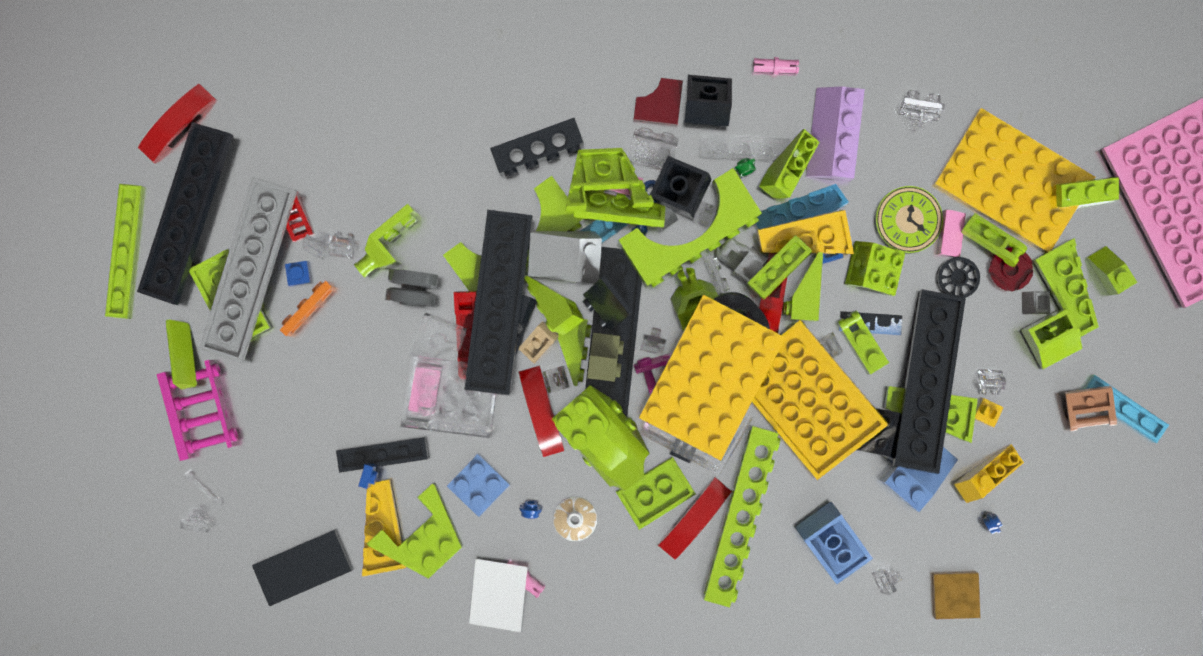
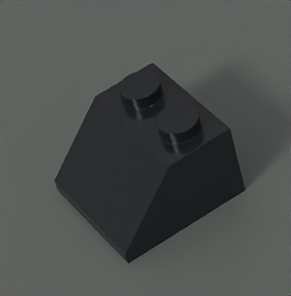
M688 74L684 122L729 126L732 108V78Z
M668 156L650 195L654 200L672 211L693 219L712 179L709 172Z

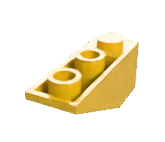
M1010 444L968 472L954 485L966 503L979 500L990 493L1024 462L1013 445Z

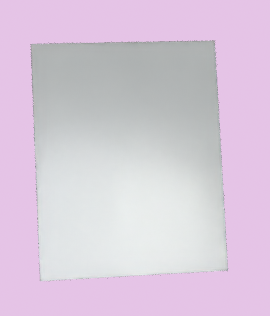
M475 559L469 624L521 632L527 567Z

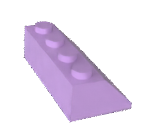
M843 86L816 88L811 135L819 141V144L807 165L806 176L849 182L854 179L865 89Z

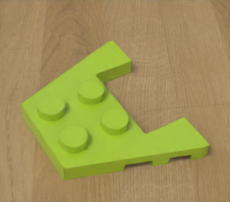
M623 148L578 150L565 208L566 211H586L585 191L629 189L632 208L653 207L654 200L652 196L647 194L643 181L638 179L635 174V168Z
M433 484L429 485L417 496L418 500L432 515L399 546L383 530H380L366 543L369 547L427 579L462 548Z

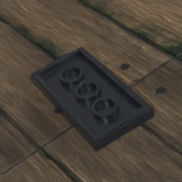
M336 529L252 565L269 607L353 570Z

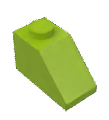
M1107 246L1086 257L1109 295L1120 294L1138 283L1126 263Z

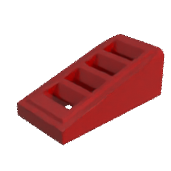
M298 192L294 200L295 204L292 207V210L297 208L298 212L289 216L286 226L292 242L314 234ZM301 217L302 221L291 224V220ZM304 225L306 228L297 233L294 232V229Z

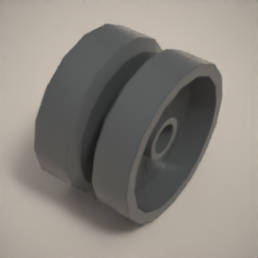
M389 269L388 281L401 284V288H387L385 300L420 307V305L435 306L436 295L432 292L422 291V289L437 287L438 275Z

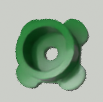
M749 158L740 160L735 167L736 173L740 177L752 174L756 171V160H749Z

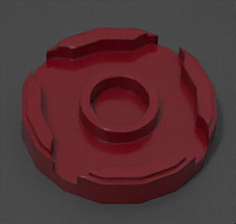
M1011 247L1005 248L1009 252L1013 250ZM1026 252L1019 256V261L1015 267L1009 266L997 255H992L988 262L987 272L990 281L995 287L1002 291L1012 292L1020 290L1029 284L1033 276V263Z

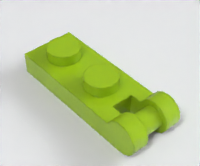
M976 213L973 214L961 232L1002 258L1006 264L1012 267L1016 266L1019 256L1023 255L1027 250V246ZM1010 246L1013 250L1009 252L1005 248Z
M855 310L850 313L851 316L845 320L842 318L837 323L867 372L871 375L889 364V361L865 325L862 317ZM856 323L859 329L851 332L849 327Z

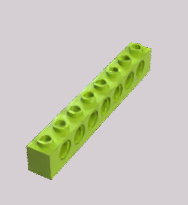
M750 425L702 596L704 601L729 608L731 602H736L738 590L735 589L737 581L742 580L744 568L741 566L743 559H748L750 546H747L750 537H754L756 531L754 520L761 513L763 503H760L761 495L767 492L769 482L766 481L768 472L771 473L775 462L772 459L773 452L778 451L781 438H778L779 433ZM760 445H764L766 447V454L759 458L755 455V449ZM753 467L760 469V476L756 479L749 477V471ZM746 489H753L754 497L751 500L743 499V492ZM742 510L747 511L748 519L744 522L737 521L738 512ZM735 532L742 534V540L739 543H732L730 540L731 535ZM728 554L736 556V561L732 565H727L724 562ZM720 577H730V583L724 587L718 584Z

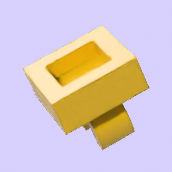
M981 398L976 408L975 419L994 428L1004 407Z

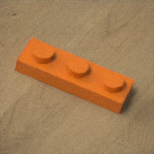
M325 280L323 283L320 281L312 289L313 294L310 298H304L297 305V312L293 316L291 314L282 321L283 327L280 331L285 336L291 337L336 287L329 281Z

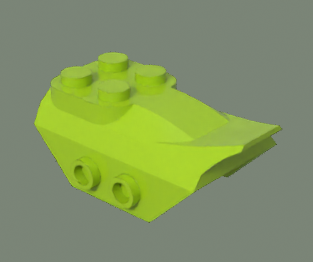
M590 385L551 420L567 439L569 445L583 455L584 462L589 467H593L610 487L615 486L626 491L644 476L645 458L650 453L640 432L637 430V424L623 414L620 404L615 400L612 401L608 396Z

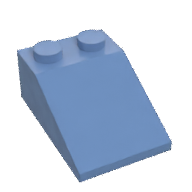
M943 447L939 474L892 466L880 481L913 510L920 512L937 492L958 459Z
M832 501L795 527L836 584L873 559Z

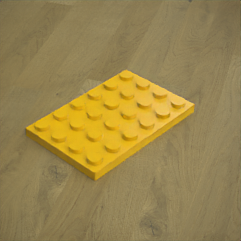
M980 108L933 185L1047 253L1053 249L1079 206L1057 207L1056 184L1092 180L1096 177Z
M702 295L639 418L721 461L785 337Z
M799 320L781 335L785 337V340L752 402L818 480L888 426V423L804 322Z

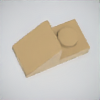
M542 321L519 347V350L535 364L556 342L559 336L555 332L550 331Z

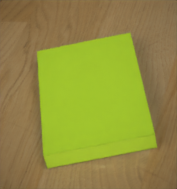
M672 456L645 472L644 476L626 491L622 489L615 491L639 530L696 495Z

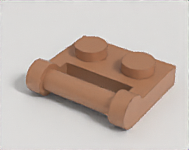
M1112 386L1065 392L1070 431H1077L1078 428L1096 425H1117ZM1107 411V415L1076 419L1078 414Z

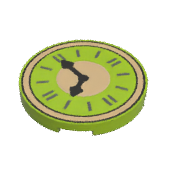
M904 186L889 192L880 201L875 213L877 233L881 240L888 247L903 253H915L931 246L938 238L943 226V213L936 198L928 191L915 186Z

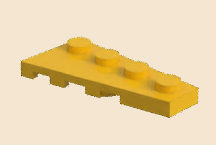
M845 210L757 229L760 250L763 253H778L796 235L812 250V253L854 254Z
M391 480L377 481L375 485L371 484L366 493L362 577L406 568L404 565L366 544L380 530H383L397 546L402 543Z

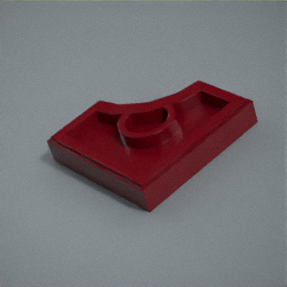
M661 78L658 87L653 93L644 97H636L633 120L677 126L683 80Z

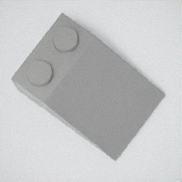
M531 231L527 275L571 282H597L600 273L602 238L595 231Z

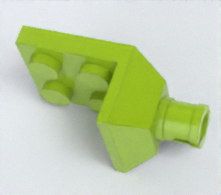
M406 204L369 235L365 247V256L354 263V266L364 278L378 267L384 269L401 264L385 242H392L400 235L398 232L403 227L409 228L417 221L416 217L419 214L409 204Z
M685 268L688 278H686L683 270L678 272L677 276L681 286L676 289L670 298L682 331L685 330L702 295L711 299L718 296L712 283L701 279L697 280L693 268Z

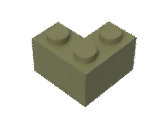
M593 333L587 378L615 382V377L620 378L621 364L617 363L618 354H623L624 341H620V336Z

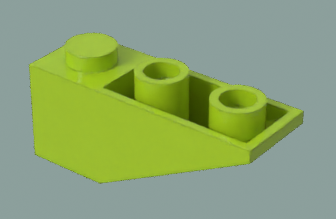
M802 129L768 168L759 187L774 199L790 198L819 141L805 129Z
M529 276L525 277L528 283L527 289L538 302L536 306L544 314L547 320L545 323L550 331L565 335L584 321L574 301Z
M584 319V321L565 335L558 333V340L574 386H578V382H583L585 369L580 367L581 361L586 360L588 347L584 346L585 338H590L592 326L588 324V319Z

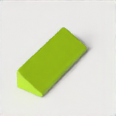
M166 320L173 384L181 390L197 386L190 325L186 322Z

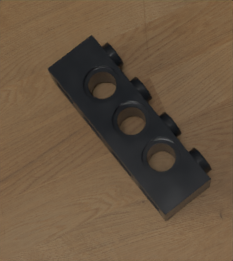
M574 117L491 147L490 150L500 176L510 177L517 174L518 169L526 167L529 170L539 166L538 162L546 159L547 162L557 160L562 153L574 154L581 149L580 147L584 146V142ZM557 136L565 138V144L561 147L553 144V139ZM538 143L542 144L544 151L541 154H534L532 147ZM515 151L523 153V158L519 162L511 160V155Z

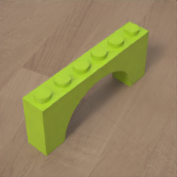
M734 168L713 180L712 184L715 187L718 201L716 215L708 230L697 239L682 245H662L651 241L636 228L618 240L619 245L646 287L650 284L653 288L664 281L663 276L669 272L672 276L683 269L682 264L688 260L691 264L702 257L701 252L707 248L710 252L721 245L720 240L723 238L731 239L740 233L738 229L746 225L749 228L759 222L757 217L762 212Z
M550 176L534 188L541 207L540 221L536 231H578L583 227L581 224L584 221L583 218L574 217V211L565 210L568 197L553 176ZM460 242L443 254V256L469 291H477L481 255L473 253Z

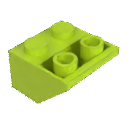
M1060 309L1021 330L1041 369H1045L1083 349L1079 328L1069 309Z

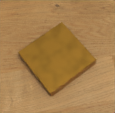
M978 572L932 573L934 619L981 618Z

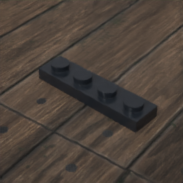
M426 437L336 450L339 473L361 470L367 463L381 467L429 459Z

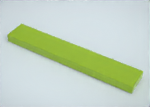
M119 183L105 317L130 318L143 186Z

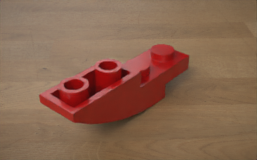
M769 253V254H768L767 263H768L777 253ZM787 278L765 300L761 298L759 308L766 316L770 330L776 333L779 331Z

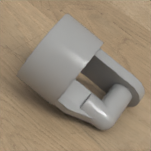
M733 238L727 239L724 244L715 249V255L732 268V273L746 284L758 273L768 259L767 256L754 246L749 248Z

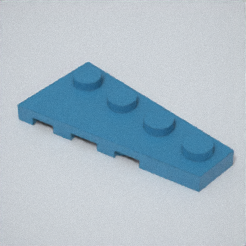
M837 184L811 192L808 195L762 210V214L757 217L759 222L754 225L757 229H762L838 211L846 206L849 201Z

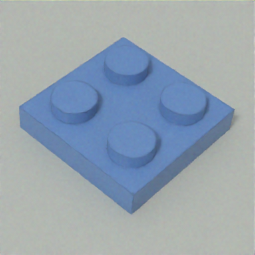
M478 453L447 487L480 517L506 490L510 483Z

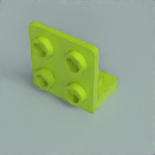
M855 241L854 254L851 257L845 284L895 296L905 253L873 242Z

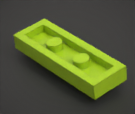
M1119 177L1056 184L1057 207L1119 200Z
M795 235L748 282V286L765 300L812 253V250Z

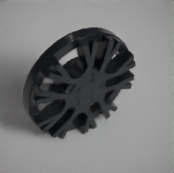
M954 257L947 260L941 265L937 274L938 285L945 294L955 295L956 287H959L958 295L956 296L969 297L977 290L980 284L978 267L973 261L965 257ZM956 261H963L961 269L957 267ZM952 263L955 270L952 271L948 264ZM970 264L971 267L965 271L964 268ZM944 269L950 272L949 276L942 275ZM975 271L976 278L970 279L968 273ZM949 278L950 282H942V279ZM971 281L975 283L974 287L967 284V282ZM948 284L953 286L951 292L945 288ZM962 286H966L969 292L963 294Z

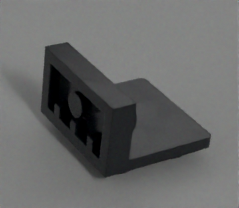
M877 409L887 421L888 426L859 447L857 451L877 454L893 460L901 413Z

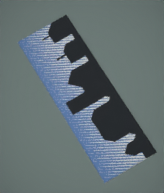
M840 311V319L843 318L845 320L851 316L850 313L852 312ZM858 312L870 333L901 335L903 315ZM856 323L849 327L851 332L859 329Z

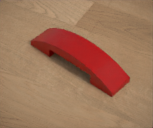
M197 84L159 118L137 148L155 163L170 148L168 145L198 114L202 115L216 99L201 84Z
M477 291L454 292L459 379H466Z
M540 365L519 371L524 396L543 457L565 451L559 430L551 420L554 414Z
M714 477L702 491L700 497L675 527L668 532L658 546L676 560L713 518L732 491Z

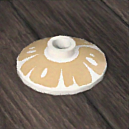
M569 497L556 507L553 514V524L556 531L563 538L570 541H581L588 538L594 532L597 525V513L594 506L588 500L581 497ZM572 516H577L579 518V522L577 524H573L571 522Z

